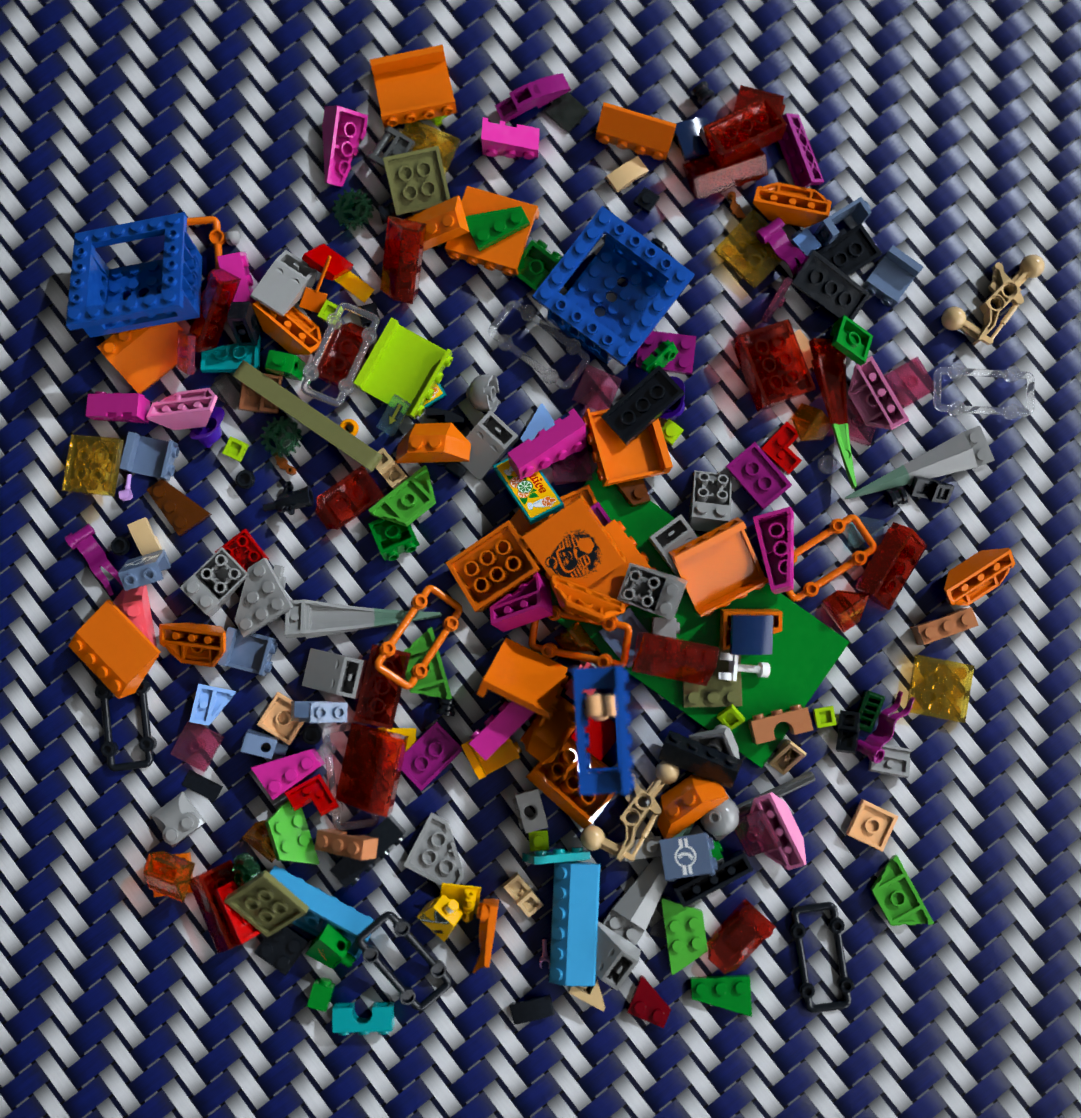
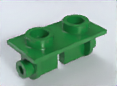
M669 340L663 341L654 350L658 356L655 357L650 354L642 362L641 368L643 371H647L648 374L658 365L663 369L679 353L674 342Z

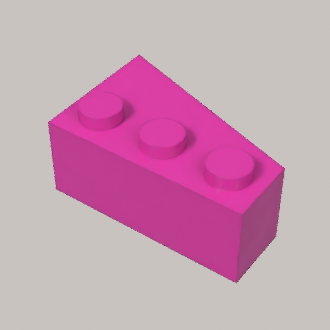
M483 117L481 143L484 155L489 157L500 155L507 158H515L516 156L525 159L538 158L540 128L520 124L512 127L505 125V121H499V124L488 122V118Z
M246 252L217 256L229 308L232 302H251V305H253L257 300L250 297L254 284L249 271Z
M95 391V394H88L86 417L92 420L149 424L146 416L149 412L151 401L145 398V395L139 393L107 394L106 392Z
M537 572L529 582L520 584L519 589L514 593H508L490 606L491 625L502 632H506L553 615L549 580Z
M312 748L251 767V769L272 800H274L319 769L325 762L316 749Z

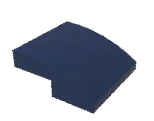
M707 117L675 123L677 125L674 134L684 161L700 156L702 159L719 153V151L709 152V146L704 144L698 134L701 127H710Z
M731 615L730 654L772 655L773 615Z

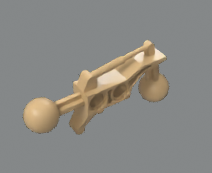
M1038 255L1024 257L1020 263V271L1012 279L1004 272L1002 263L998 262L992 267V282L988 285V289L993 294L979 307L984 315L982 329L966 320L965 312L962 308L956 306L947 308L943 312L941 318L942 325L951 331L960 329L974 338L973 345L980 341L986 345H991L1001 328L1005 326L1016 309L1024 302L1020 292L1022 289L1019 287L1028 278H1037L1042 274L1045 268L1044 260ZM1004 289L1009 292V296L1004 293ZM991 302L996 305V309L992 308ZM1011 302L1013 305L1001 320L1000 325L992 336L988 337L987 334L996 326L1000 311Z
M661 761L655 768L656 778L646 791L637 784L636 777L632 773L636 797L634 798L631 794L625 797L630 805L620 817L621 822L626 826V840L623 846L605 838L603 830L598 826L592 825L584 828L581 832L580 840L583 847L591 851L600 848L616 856L619 862L624 858L634 861L644 839L647 838L657 817L662 812L655 797L665 784H672L678 779L680 775L679 767ZM647 799L649 804L647 807H640L639 801ZM651 811L653 814L641 834L642 837L632 854L628 853L634 845L638 827ZM631 814L637 816V820L634 823L627 821V817Z

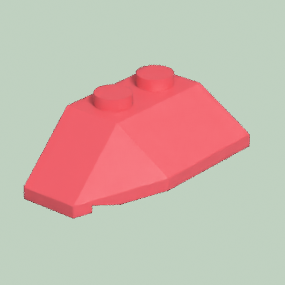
M144 585L127 591L123 589L113 603L157 648L147 586Z

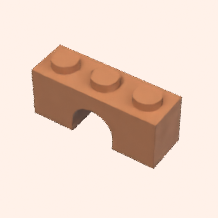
M970 607L911 627L917 645H926L979 625L973 609Z
M801 704L790 706V710L784 712L782 709L773 710L771 715L764 716L763 713L753 715L752 720H748L752 740L756 745L776 740L774 728L780 722H785L789 726L790 733L793 735L814 730L808 707H802Z
M337 829L317 830L315 850L357 860L376 859L378 838L365 835H347L346 831Z

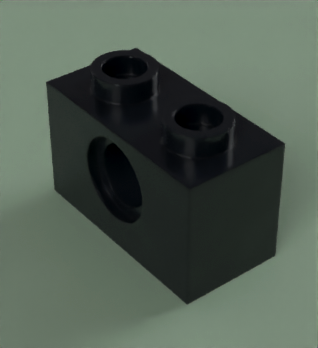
M232 302L227 321L238 345H257L261 326L251 302Z

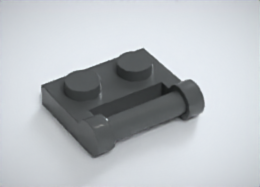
M389 125L384 129L385 133L374 150L369 152L367 156L371 162L378 164L384 169L383 157L411 152L415 146L414 140ZM391 137H394V140L390 144L389 148L387 149L383 157H379L380 153L388 143L389 139Z

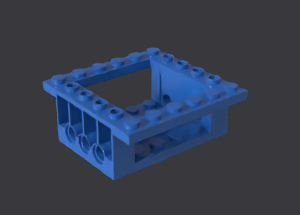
M602 206L536 290L532 298L548 309L547 320L581 346L606 364L613 358L625 367L695 274ZM603 234H605L604 246L566 295H562L559 291ZM622 278L626 279L628 285L620 287L617 281ZM613 293L617 299L614 302H610L606 299V295ZM597 308H603L605 310V315L601 317L597 316L595 314V310Z
M181 212L75 233L66 327L69 330L83 328L89 337L92 338L200 318L202 255L187 233L186 214ZM165 235L163 259L109 269L95 250V248Z
M624 666L573 669L580 795L613 793L629 795L631 794V789H635L634 776L629 769L633 768V755H629L628 746H632V735L628 734L627 725H631L630 712L626 711V704H630L629 691H625V683H628V670H624ZM613 688L616 710L615 725L618 767L591 768L590 753H586V748L590 747L589 733H585L584 728L589 727L588 717H586L583 706H586L585 696H587V693H583L582 689Z

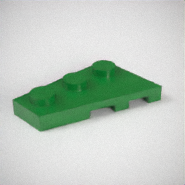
M521 206L465 216L470 234L479 251L530 225Z
M749 975L690 977L691 998L693 1000L752 1017Z

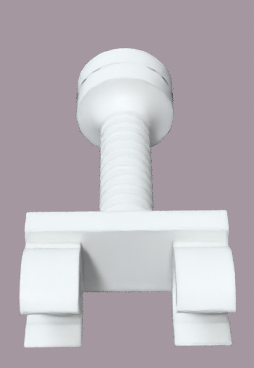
M720 652V660L729 661L728 673L719 672L718 679L736 681L737 671L756 673L761 678H768L770 674V665L767 662H759L757 665L738 664V655Z

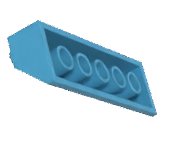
M582 861L554 863L549 983L563 986H595L600 864Z
M274 866L270 874L309 907L307 913L293 921L292 924L314 936H317L327 924H330L351 942L352 945L348 953L358 960L362 950L357 946L356 938L374 920L370 916L356 911L354 907L340 902L336 897L327 895L318 887H313L303 879L293 876L287 870ZM369 935V936L364 940V941L366 942V944H367V942H368V940H369V938H370L371 935Z

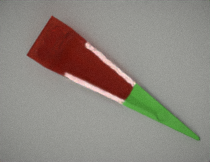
M813 338L809 341L813 356L811 363L851 488L854 489L857 485L848 428L846 355L831 345L833 339Z

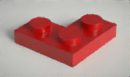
M786 421L761 449L770 460L789 475L802 460L788 448L799 437L800 433Z
M320 774L285 792V796L294 811L310 802H313L320 816L338 808V803Z

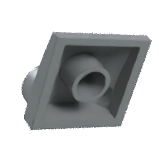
M717 725L713 730L689 735V738L739 759V748L733 733L725 725Z
M184 792L178 794L151 815L162 832L164 841L172 847L206 823Z

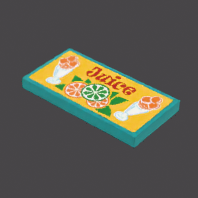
M508 458L493 465V470L530 525L564 508V503L541 470L535 472L530 477L520 480L510 466Z

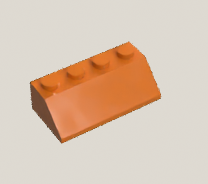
M604 102L595 139L603 144H614L620 149L633 150L639 155L646 154L656 160H666L677 124Z
M455 196L393 223L389 238L394 255L407 259L470 232L460 196Z

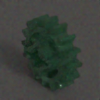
M351 188L349 193L343 190V196L341 194L337 195L339 201H333L336 206L332 208L333 212L336 213L334 214L335 219L339 220L340 226L345 223L346 229H349L350 226H352L353 230H356V226L363 229L362 224H369L368 218H373L371 212L374 211V207L371 205V198L368 199L367 193L362 195L361 189L354 192V189Z
M280 416V420L273 417L272 423L266 421L267 428L262 427L265 434H260V437L265 440L261 444L266 446L265 450L267 452L271 451L272 456L278 453L279 458H282L283 454L290 457V451L296 453L295 447H301L298 440H303V437L298 434L302 430L297 428L298 424L296 422L292 423L291 418L288 417L285 421L283 416ZM286 426L290 427L293 433L287 432ZM282 434H284L285 437H282L280 441L278 437H281ZM270 441L276 442V448L271 445Z
M242 853L234 858L233 873L235 874V883L238 887H241L260 874L259 864L257 861H253V856H250L249 853Z

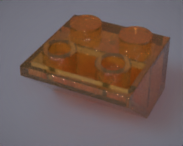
M165 851L153 852L148 854L143 874L149 889L184 902L195 863Z

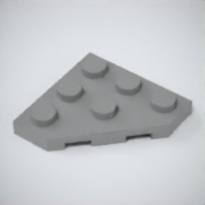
M267 558L259 560L247 570L249 575L244 581L235 617V623L245 638L294 608Z
M431 812L403 866L440 886L442 883L460 885L465 874L449 821Z

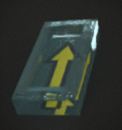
M393 395L377 428L391 437L395 436L411 404L398 395Z

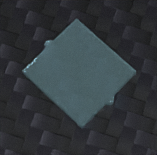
M858 516L876 542V551L880 552L882 538H884L885 520ZM851 522L849 529H847L848 539L846 546L861 549L869 548L854 523Z

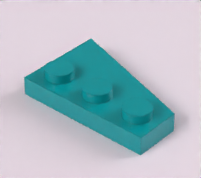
M259 336L257 345L239 346L236 341L235 344L229 346L223 345L202 352V373L235 372L243 360L259 370L261 336Z
M572 847L570 851L558 848L553 849L551 852L536 850L531 853H522V861L534 865L591 859L590 851L583 850V847Z

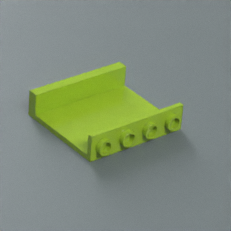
M391 317L353 383L360 390L393 408L397 406L398 402L402 403L404 406L400 412L415 420L417 416L420 417L424 412L425 406L423 405L426 400L432 398L435 391L433 388L436 383L439 384L444 376L442 372L445 367H449L452 363V351L450 349L446 351L406 329L396 319Z

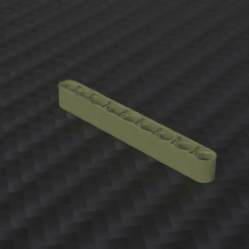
M243 360L233 373V377L373 472L383 458L380 453Z

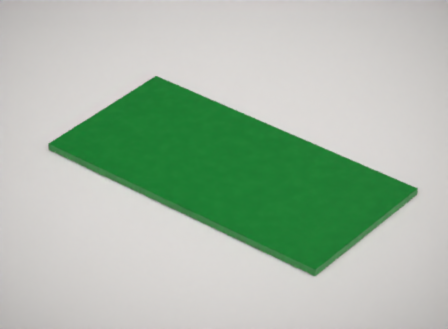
M597 466L584 486L590 485L597 502L600 503L611 521L614 519L621 521L626 528L624 531L628 537L632 536L637 542L636 548L638 551H643L649 558L647 563L651 568L655 567L658 571L674 575L648 538L675 518L652 501L631 507L618 491L616 484L603 487L602 481H599L597 476ZM544 569V571L541 572L540 574H541L542 576H544L546 579H548V578L546 577L545 573H544V572L546 571V570ZM550 584L552 605L560 606ZM765 584L762 589L753 590L746 597L736 599L727 607H720L714 610L711 615L700 617L695 612L686 590H684L674 617L677 618V622H680V633L676 634V642L680 644L679 653H676V661H679V672L675 673V677L650 676L651 656H661L666 650L665 641L659 637H652L658 643L655 653L649 657L647 655L643 656L640 659L642 663L636 668L630 667L627 669L624 667V670H628L629 674L707 730H713L715 726L723 725L717 719V714L727 707H683L681 649L720 648V609L781 610L783 612L782 631L773 634L772 655H741V664L757 665L759 662L769 663L770 674L768 678H761L756 673L741 672L742 706L736 708L745 717V721L731 730L739 752L762 768L789 730V726L785 722L778 723L774 728L776 740L756 745L752 740L748 720H752V716L757 714L771 715V711L782 709L783 712L788 711L790 706L797 704L805 707L847 647L849 641L783 594H774L769 584ZM629 605L626 610L630 607L636 618L651 635L652 617L662 616ZM564 618L556 620L601 654H610L614 660L620 661L618 656L598 633L603 629V626Z

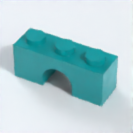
M374 1002L372 1016L369 1018H361L356 1014L355 1003H335L332 1008V1033L344 1036L349 1035L350 1032H358L359 1035L378 1032V1034L384 1035L388 1034L389 1031H393L394 1002Z

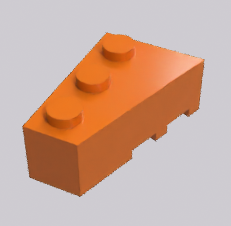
M720 609V648L722 650L730 648L731 615L770 614L773 615V634L782 631L783 612L779 609Z

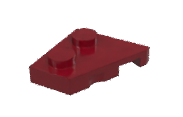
M641 975L627 1008V1013L664 1028L671 1008L649 984L646 978Z

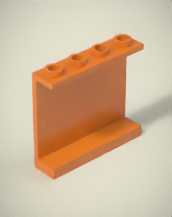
M443 45L370 59L384 128L388 125L395 127L400 124L414 123L415 121L429 120L434 117L449 116L457 113Z

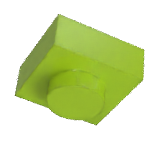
M326 299L317 316L335 326L344 309Z
M668 419L662 427L665 441L672 446L684 431L671 419Z
M230 436L222 454L241 462L249 445Z
M733 704L717 714V719L731 730L745 721V717Z
M833 706L813 709L816 728L837 725Z
M548 829L528 833L530 852L549 850Z

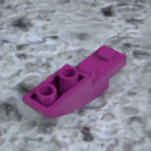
M563 73L535 80L509 93L510 97L496 104L495 108L501 120L507 123L535 106L538 109L571 91Z

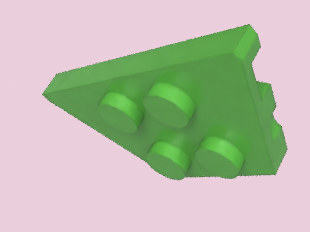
M424 465L368 510L372 516L407 527L435 505L436 499L427 466Z
M433 627L427 629L423 635L400 654L407 682L412 676V667L421 663L436 640ZM438 650L427 666V676L418 680L416 685L409 690L411 693L450 700L453 698Z
M287 799L284 804L277 808L275 814L271 815L265 822L276 860L311 865L320 864L302 807L294 811Z
M896 854L893 855L870 888L886 920L891 926L934 924L900 859Z
M661 897L670 971L674 975L708 951L703 912L694 907H683L679 902Z

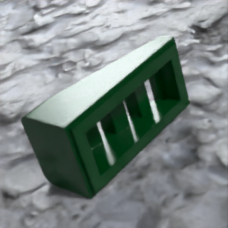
M864 690L857 712H860V719L869 722L867 726L860 723V730L872 732L883 706L885 696ZM872 698L877 700L876 704L868 701V699ZM868 705L874 707V709L871 711L866 709L865 706ZM863 712L870 714L871 718L862 716Z

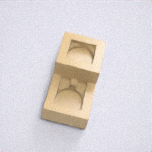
M639 156L608 174L606 180L617 193L629 187L633 181L645 176L649 170Z
M382 448L378 453L383 458L376 466V469L394 490L408 477L388 452Z
M146 517L127 525L142 556L162 550L158 538L154 535Z
M518 872L502 884L503 888L516 901V904L528 918L544 905Z

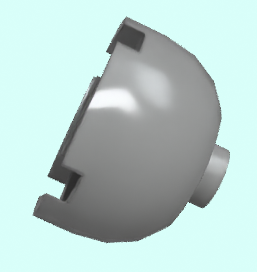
M479 375L475 377L470 387L466 390L467 399L480 412L496 411L499 400L495 401L496 393H499L497 377L493 375Z
M727 799L701 817L700 822L703 828L710 834L717 836L728 835L739 824V809L735 802Z

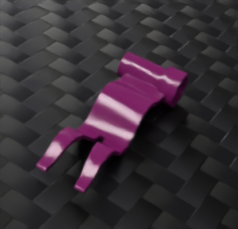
M777 217L765 228L761 227L755 234L762 244L767 242L770 244L774 253L788 264L794 276L798 270L795 258L801 265L806 257L799 248L790 242L782 229L785 226L781 218Z
M87 524L74 534L70 533L64 538L73 550L77 548L84 556L93 574L104 585L109 596H112L111 585L100 567L102 566L122 587L123 585L118 571L109 562L104 550L93 537V534L96 533L90 524Z
M901 691L898 692L894 704L880 713L877 729L865 741L858 740L857 751L868 756L869 760L874 763H880L883 760L885 751L881 748L892 739L897 720L907 716L912 709L915 700L913 697L909 699L904 710L889 716L897 711L900 706L903 694Z

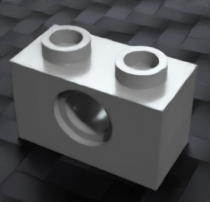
M533 788L516 793L513 803L515 810L520 811L521 817L518 818L520 829H524L525 833H530L548 828L539 789ZM527 806H533L536 812L534 815L529 816L524 812V809Z

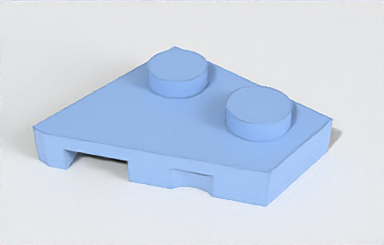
M543 403L540 404L521 436L520 440L522 443L527 439L532 441L542 429L547 431L555 425L553 418Z
M198 684L189 722L210 726L234 697L236 691Z

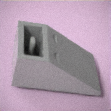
M285 250L270 266L250 297L283 317L302 298L305 288H312L314 286L317 270L310 268L306 262Z
M490 410L466 437L471 443L469 462L460 463L480 481L493 468V465L519 440V437Z
M694 470L689 511V525L693 530L709 532L731 521L732 475Z
M679 515L649 537L648 540L672 573L679 577L668 552L694 540L697 536L684 517Z
M221 547L180 589L206 615L213 616L230 599L249 574Z
M630 563L617 600L673 620L688 580Z
M310 648L302 686L357 699L367 660Z
M598 921L596 975L600 980L618 991L639 962L641 949Z

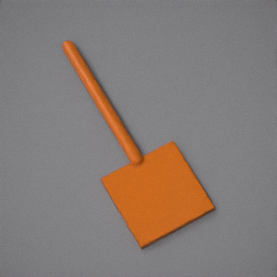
M330 255L327 257L316 289L305 288L299 307L316 313L320 312L328 294L319 290L331 260Z

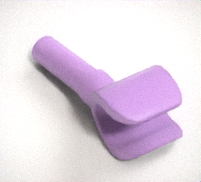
M127 474L125 490H121L118 493L122 501H128L133 498L130 489L131 474Z
M542 939V956L539 960L541 969L543 961L549 963L550 969L547 939Z

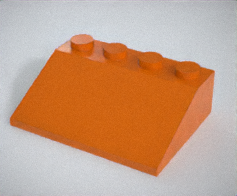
M178 322L114 333L97 346L106 359L139 394L146 391L199 348Z
M509 520L446 562V565L475 612H483L505 595L519 588L520 584H525L534 578L533 575L535 573L544 571L543 567L539 566L534 560V553L531 549L528 550L524 546L523 538Z
M107 600L82 625L68 645L118 699L134 694L161 653L111 600Z
M570 737L551 764L546 763L543 765L538 761L526 776L528 780L583 829L594 822L615 794L580 795L577 742ZM590 753L591 768L608 767L603 761L598 760Z

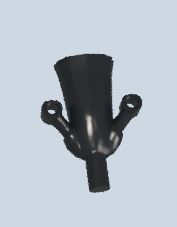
M287 481L283 492L278 495L275 502L263 504V509L265 512L276 509L280 513L287 512L289 515H293L295 509L313 507L314 495L312 489L308 485L289 493V491L294 489L292 482Z

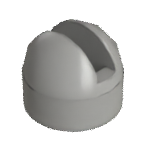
M239 231L224 233L227 244L234 246L239 243Z

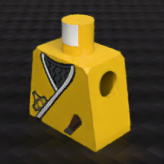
M442 894L429 901L416 917L445 942L464 913L459 908V903L456 900H450Z

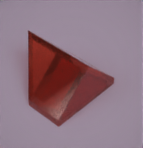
M837 590L823 599L822 602L844 633L860 622L869 594Z

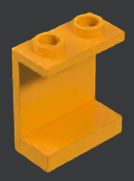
M511 737L486 761L469 744L471 740L461 744L479 780L513 760L521 758L519 753L522 750L517 741L513 743Z

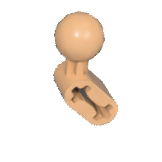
M615 695L585 696L586 717H591L596 721H604L609 717L616 716Z

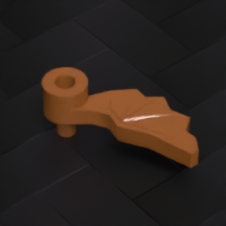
M733 191L729 192L727 199L731 201L730 210L736 218L746 220L747 217L743 213L741 206L736 202V193Z
M278 449L275 457L276 465L280 469L286 470L287 474L295 475L296 469L288 465V460L284 458Z

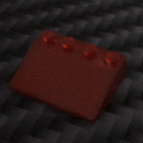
M789 319L739 334L731 341L758 412L816 390Z
M351 723L335 800L368 813L388 817L393 811L408 736Z

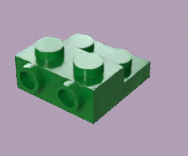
M540 239L538 241L531 240L526 247L518 266L519 273L516 275L535 291L563 257L556 251L551 253L546 249L548 245Z
M843 315L834 322L830 335L833 337L831 345L861 366L866 363L873 335Z
M381 518L368 524L380 554L385 561H394L398 559L399 554L404 552L412 553L420 545L411 524L405 527Z

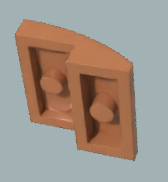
M263 373L282 386L283 376ZM241 382L238 410L278 414L279 408Z

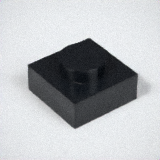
M644 187L634 201V205L650 214L659 201L660 196Z
M376 302L357 307L362 327L381 322Z

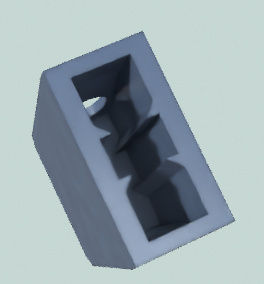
M248 729L240 752L272 759L273 754L285 757L288 745L277 743L278 738ZM263 743H269L271 748L265 749Z

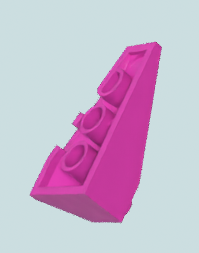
M325 106L322 124L325 183L343 187L351 169L350 164L353 157L359 151L357 148L360 141L366 135L368 115L340 106Z

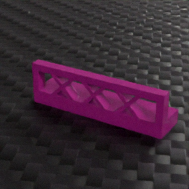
M784 114L774 121L772 126L795 186L808 188L811 185L823 184L824 179L799 114Z

